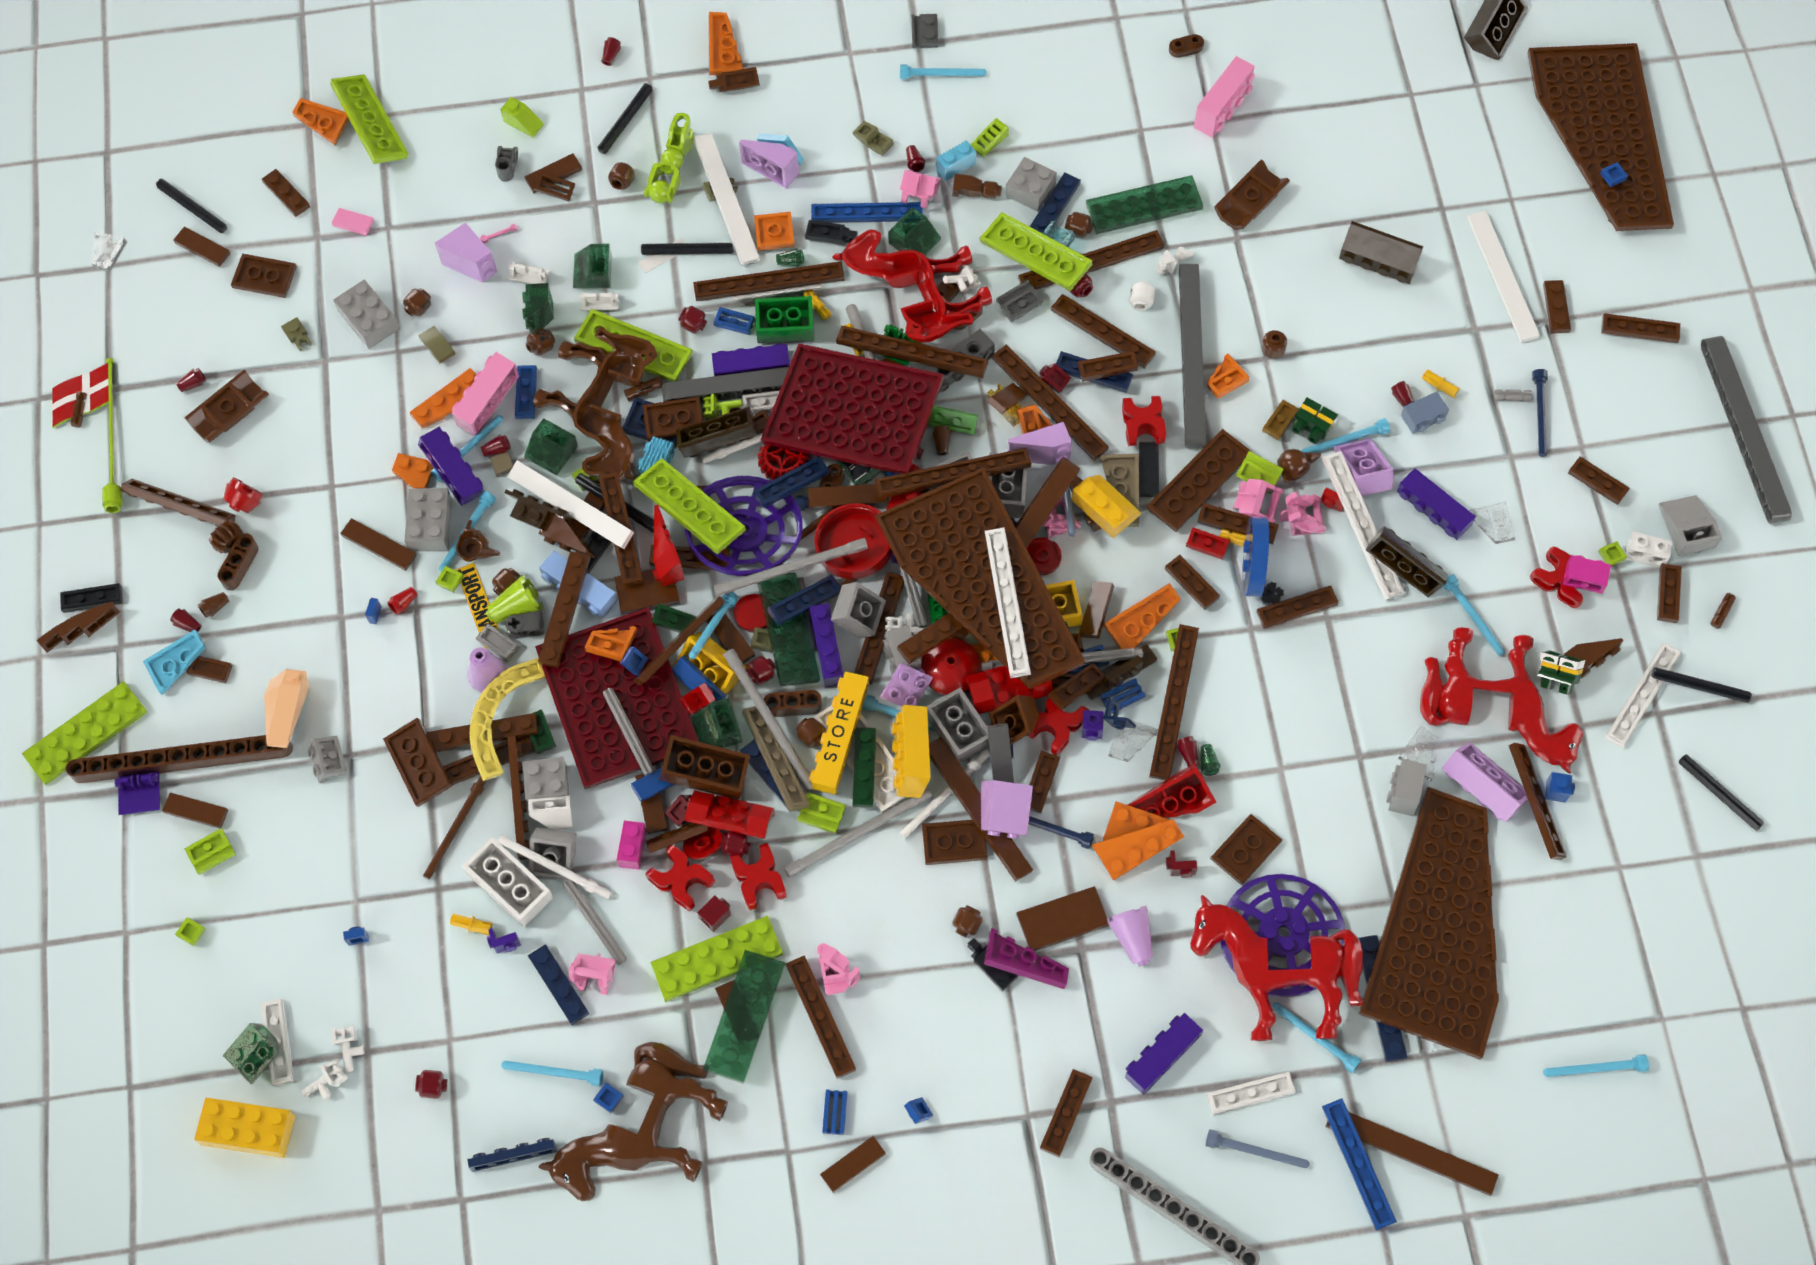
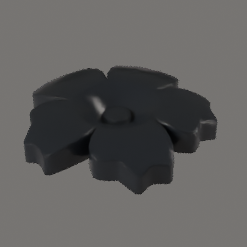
M1271 582L1264 587L1261 600L1267 604H1270V602L1272 604L1277 603L1281 600L1280 597L1284 595V590L1280 587L1276 588V583Z

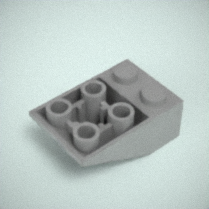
M1697 495L1658 504L1678 556L1714 549L1718 546L1722 535L1716 520Z

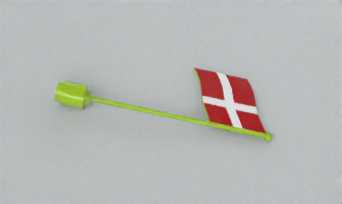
M107 358L106 364L89 373L68 379L52 388L53 429L74 416L73 409L78 391L87 394L86 400H84L83 415L91 413L109 403L110 483L102 488V506L108 513H117L123 506L121 486L114 483L113 358Z

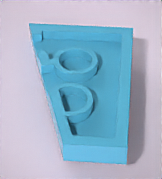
M193 630L143 661L161 695L173 685L206 649L196 630Z

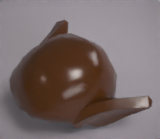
M1297 449L1284 451L1277 459V465L1284 469L1282 472L1284 482L1289 483L1304 477L1309 471L1311 464L1320 458L1321 454L1302 452Z
M468 520L456 546L458 555L467 562L500 555V551L489 548L490 542L487 536L479 529L472 528V520Z

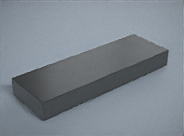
M1008 724L987 725L992 778L996 781L1014 783Z

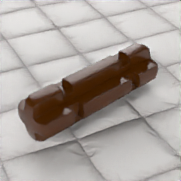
M78 391L76 394L77 400L73 409L74 416L71 419L72 427L80 428L82 425L84 400H86L87 396L85 392Z
M1726 593L1710 623L1711 626L1716 629L1722 626L1736 600L1735 595Z

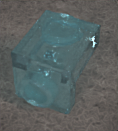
M1051 221L1043 233L1068 248L1076 237L1074 231L1058 228L1055 221Z

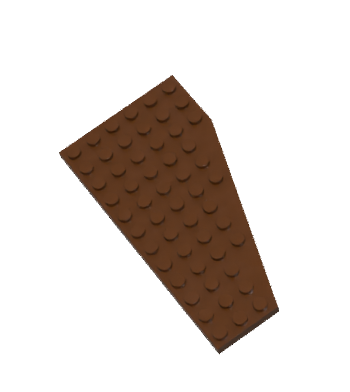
M1637 43L1529 48L1527 53L1535 97L1616 231L1672 229L1674 222ZM1618 162L1628 177L1625 181L1610 187L1600 173L1603 168Z
M984 467L875 515L899 566L1009 669L985 531L1005 527L1031 675L1017 678L1026 687L1032 689L1086 664Z
M1427 787L1362 999L1363 1004L1360 1006L1358 1014L1481 1060L1499 1001L1495 963L1497 960L1495 929L1493 928L1491 900L1493 896L1491 865H1489L1487 836L1489 833L1487 808Z

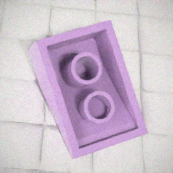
M740 140L742 164L786 189L798 176V155L792 147L779 143Z
M1064 422L1008 439V451L1026 448L1031 463L1054 465L1062 457L1070 460L1072 441Z
M1371 438L1334 446L1335 453L1342 452L1362 497L1393 489V469Z

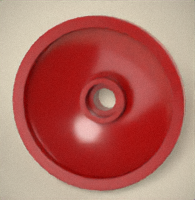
M949 638L922 656L921 669L925 671V674L933 677L928 687L936 693L948 695L958 688H961L965 693L970 689L964 677L981 672V661L978 653L970 644L960 639ZM954 660V663L949 664L947 661Z

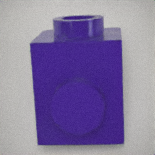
M1083 711L1082 738H1086L1089 741L1102 739L1103 711Z
M493 928L488 929L490 936H487L490 949L494 948L497 954L504 951L506 953L512 952L518 946H521L516 932L497 938Z

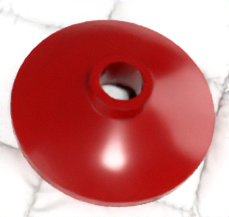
M707 827L708 831L685 839L683 843L684 853L693 859H700L713 854L721 846L723 837L721 832L716 828Z

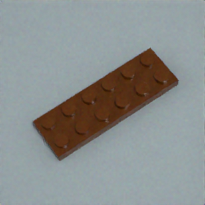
M1222 429L1147 505L1146 509L1173 531L1177 532L1202 507L1203 503H1206L1241 467L1248 452L1251 450Z

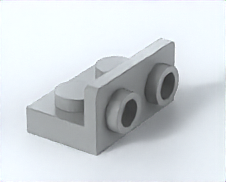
M338 736L314 738L310 747H308V755L313 760V773L318 778V782L323 783L327 777L346 775L347 768Z

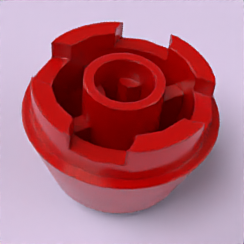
M233 477L229 483H226L223 499L230 504L229 507L237 512L241 510L249 513L261 504L260 500L263 495L257 489Z

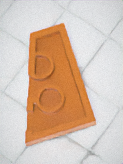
M302 98L299 99L292 111L295 118L334 146L337 144L349 121L344 111Z
M1115 801L1102 840L1112 839L1169 821L1170 819Z

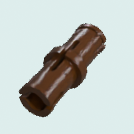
M657 376L646 382L641 381L637 386L625 389L624 394L627 400L630 401L635 397L647 396L649 392L662 388L663 383L661 378Z

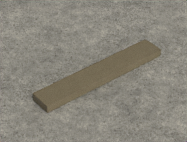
M757 707L743 709L744 719L789 812L808 808L809 802L787 756Z

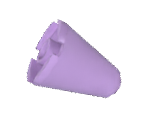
M482 647L476 648L470 654L467 674L468 681L473 689L482 693L489 683L499 676L500 673L507 670V667L500 658Z
M1147 906L1107 918L1108 924L1132 963H1137L1138 967L1150 963L1149 959L1153 958Z

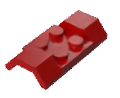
M1004 665L964 677L970 689L974 708L979 715L993 711L1017 695L1033 697L1036 700L1047 697L1053 690L1052 680L1029 689L1017 677L1010 678L1009 669Z
M694 790L688 802L685 821L765 839L771 817L775 816V810L768 806Z

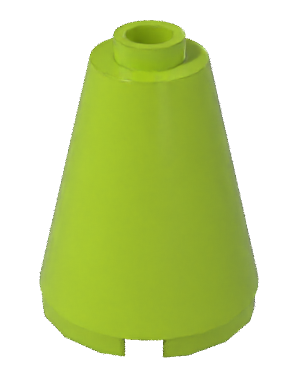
M524 574L487 606L488 611H486V614L491 622L500 623L506 621L511 615L541 611L544 609L543 602L538 603L539 594L529 578L526 579Z

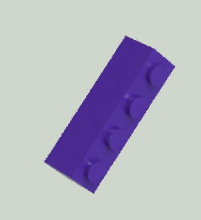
M775 344L766 347L757 346L750 349L739 348L733 351L711 353L714 376L790 366L787 344Z
M439 426L419 438V448L461 507L481 495L483 491L481 480L474 476L469 463L464 462L459 449L450 442L447 432L442 431Z
M1416 468L1399 484L1397 489L1399 496L1414 505L1418 512L1424 513L1429 517L1433 524L1439 525L1444 529L1448 536L1458 540L1473 525L1476 516Z
M826 603L809 606L824 687L838 686L839 678H843L844 675L833 621H831L830 605Z
M1185 1012L1181 1017L1175 1016L1169 1023L1171 1027L1166 1032L1162 1030L1155 1037L1156 1042L1151 1047L1147 1045L1140 1053L1142 1057L1137 1062L1133 1060L1126 1067L1125 1078L1143 1095L1202 1036L1203 1029Z

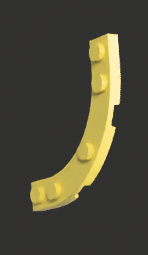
M539 658L520 663L500 673L499 676L487 685L475 704L470 721V745L483 781L501 776L504 773L492 742L491 723L500 702L516 688L545 678L542 665L538 663Z

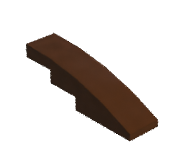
M113 602L91 608L60 623L36 641L48 653L60 642L64 641L69 645L83 633L89 638L119 614L120 611Z

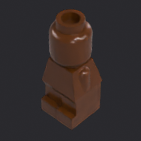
M955 174L952 196L980 197L982 194L985 198L995 199L997 196H1001L1002 185H998L997 182L984 181L982 183V180L972 175Z

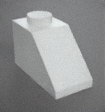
M570 796L528 800L529 816L550 829L572 828Z

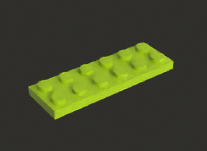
M365 74L331 79L330 85L373 164L407 159L408 152Z
M1003 212L999 214L979 238L980 242L1069 291L1073 289L1093 265L1091 259Z
M592 308L574 337L576 343L583 342L587 346L602 347L608 354L614 349L595 336L599 327H604L612 334L632 335L648 340L655 347L657 357L644 368V371L671 382L679 379L693 354L692 349Z
M663 458L634 480L635 487L658 504L659 507L716 554L720 553L745 531V526Z
M123 681L21 754L41 781L47 785L66 771V765L69 761L85 758L148 713V711Z
M767 915L650 963L664 1000L667 1002L783 955V952Z

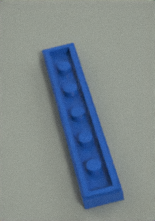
M902 202L811 204V220L829 223L923 221L921 202H907V204Z
M1343 1098L1322 1106L1375 1230L1377 1231L1396 1223V1218Z

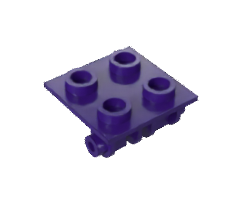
M159 771L119 776L118 779H115V787H118V815L160 810Z

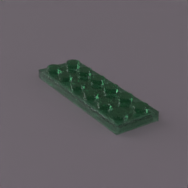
M1193 175L1087 199L1086 207L1095 233L1100 234L1202 210L1203 203Z
M796 572L757 583L780 686L818 683L820 675L806 614L803 613L778 626L767 611L770 606L800 591Z
M748 950L744 951L703 1071L744 1084L781 979L785 962Z

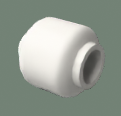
M1145 281L1134 284L1130 290V304L1136 310H1147L1154 303L1155 289Z

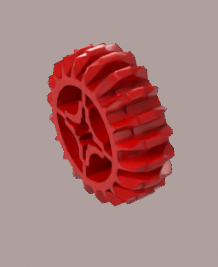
M763 444L764 447H760V453L757 455L758 467L761 473L765 474L767 479L772 477V481L810 461L808 453L790 452L788 449ZM770 463H772L773 465L778 466L779 469L773 467Z

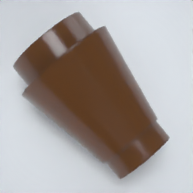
M936 426L932 436L937 455H947L951 431L948 426Z
M222 592L201 600L198 608L205 618L213 617L230 601L227 595Z

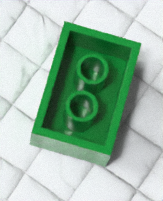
M812 296L755 299L757 343L814 341Z

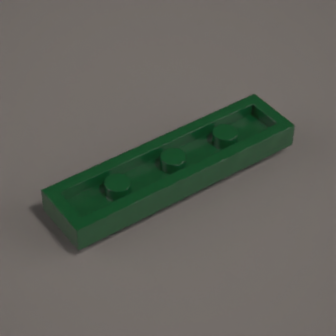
M856 727L853 807L873 808L876 728Z

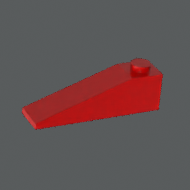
M657 504L654 505L655 570H652L655 580H660L661 586L664 587L685 579L681 562Z
M1196 763L1127 805L1168 818L1189 813H1199L1217 802Z

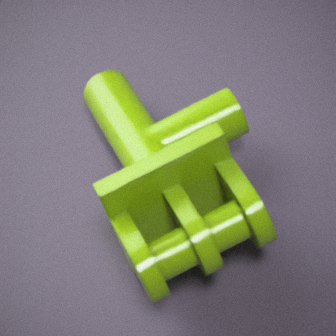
M711 394V397L703 398L705 405H703L704 412L702 416L707 419L719 416L720 410H722V415L727 414L731 408L743 407V400L719 402L716 396Z

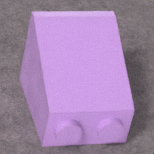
M466 222L435 242L441 263L444 266L480 282L492 278L497 273L491 251Z
M996 780L981 781V830L988 831L987 835L1000 836V833H1006L1007 838L1020 839V836L1027 835L1033 786Z

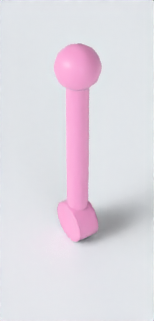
M512 224L509 228L494 234L482 235L480 240L483 243H487L488 239L509 231H516L517 226Z

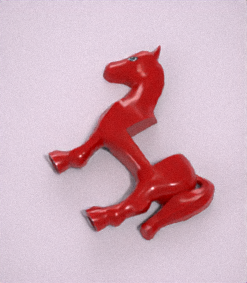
M870 229L855 237L842 253H836L832 256L836 261L844 260L848 267L858 273L884 278L893 288H905L917 284L924 301L900 308L902 316L907 323L906 335L916 342H932L959 325H972L974 318L971 313H980L983 306L991 305L993 302L987 286L980 288L975 296L961 303L947 302L937 290L933 274L957 273L963 265L972 264V255L967 245L961 247L955 255L947 259H930L915 250L876 253L875 249L881 241V233Z
M1464 627L1453 630V640L1448 642L1449 657L1445 662V669L1449 674V679L1444 685L1440 676L1438 658L1429 657L1425 659L1428 673L1421 690L1420 712L1427 723L1435 726L1448 722L1468 725L1472 710L1473 689L1512 693L1509 697L1508 730L1519 731L1536 756L1551 765L1561 766L1564 771L1571 774L1570 766L1577 759L1579 745L1584 736L1583 731L1578 724L1571 723L1556 733H1549L1545 721L1544 703L1541 694L1531 680L1524 661L1527 651L1533 648L1534 638L1529 635H1518L1513 638L1514 648L1508 654V660L1514 671L1513 678L1496 681L1479 680L1468 673L1463 662V652L1466 645L1472 642L1473 630Z
M1201 895L1202 906L1195 916V926L1190 948L1197 956L1201 957L1207 955L1217 943L1222 940L1225 941L1232 954L1233 969L1237 980L1250 992L1258 1007L1259 1019L1257 1026L1251 1032V1041L1272 1040L1271 1028L1276 1022V1014L1270 1005L1268 993L1273 990L1296 985L1314 987L1320 991L1323 997L1325 1013L1322 1024L1316 1029V1039H1336L1337 1026L1342 1022L1339 1006L1343 996L1341 989L1337 986V979L1340 978L1344 985L1350 1006L1358 1007L1363 1004L1358 990L1363 969V950L1359 938L1349 929L1341 930L1332 936H1310L1311 969L1269 970L1268 938L1257 936L1247 921L1235 910L1221 904L1214 905L1208 898ZM1338 940H1343L1344 946Z

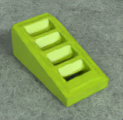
M995 118L970 145L979 155L984 157L1009 136V128L998 118ZM982 143L986 148L984 149L979 144Z

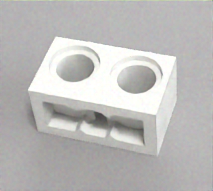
M1632 532L1626 545V560L1660 568L1662 563L1666 564L1669 560L1673 541Z

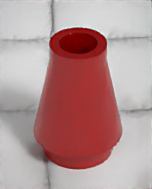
M409 587L390 597L387 604L395 614L403 613L414 598L418 596L417 592L412 587Z

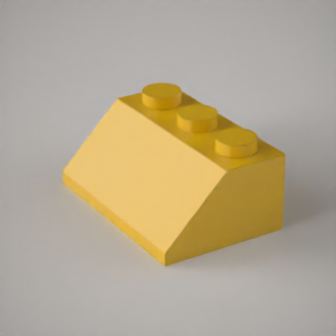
M1100 474L1087 477L1073 489L1072 501L1113 539L1141 515V512Z
M701 631L689 636L672 668H674L680 657L685 655L727 695L739 681L738 676L723 656L727 651L709 638L697 657L690 659L689 653L703 632Z

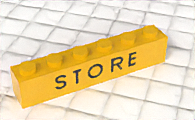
M845 671L844 677L839 678L837 686L839 693L838 696H834L832 701L833 713L827 717L826 726H828L826 733L823 732L820 742L823 746L821 751H817L815 757L816 769L811 770L809 777L812 789L837 794L869 687V677Z

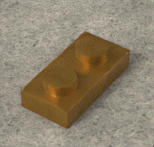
M1282 400L1263 426L1262 431L1279 441L1295 418L1299 408Z

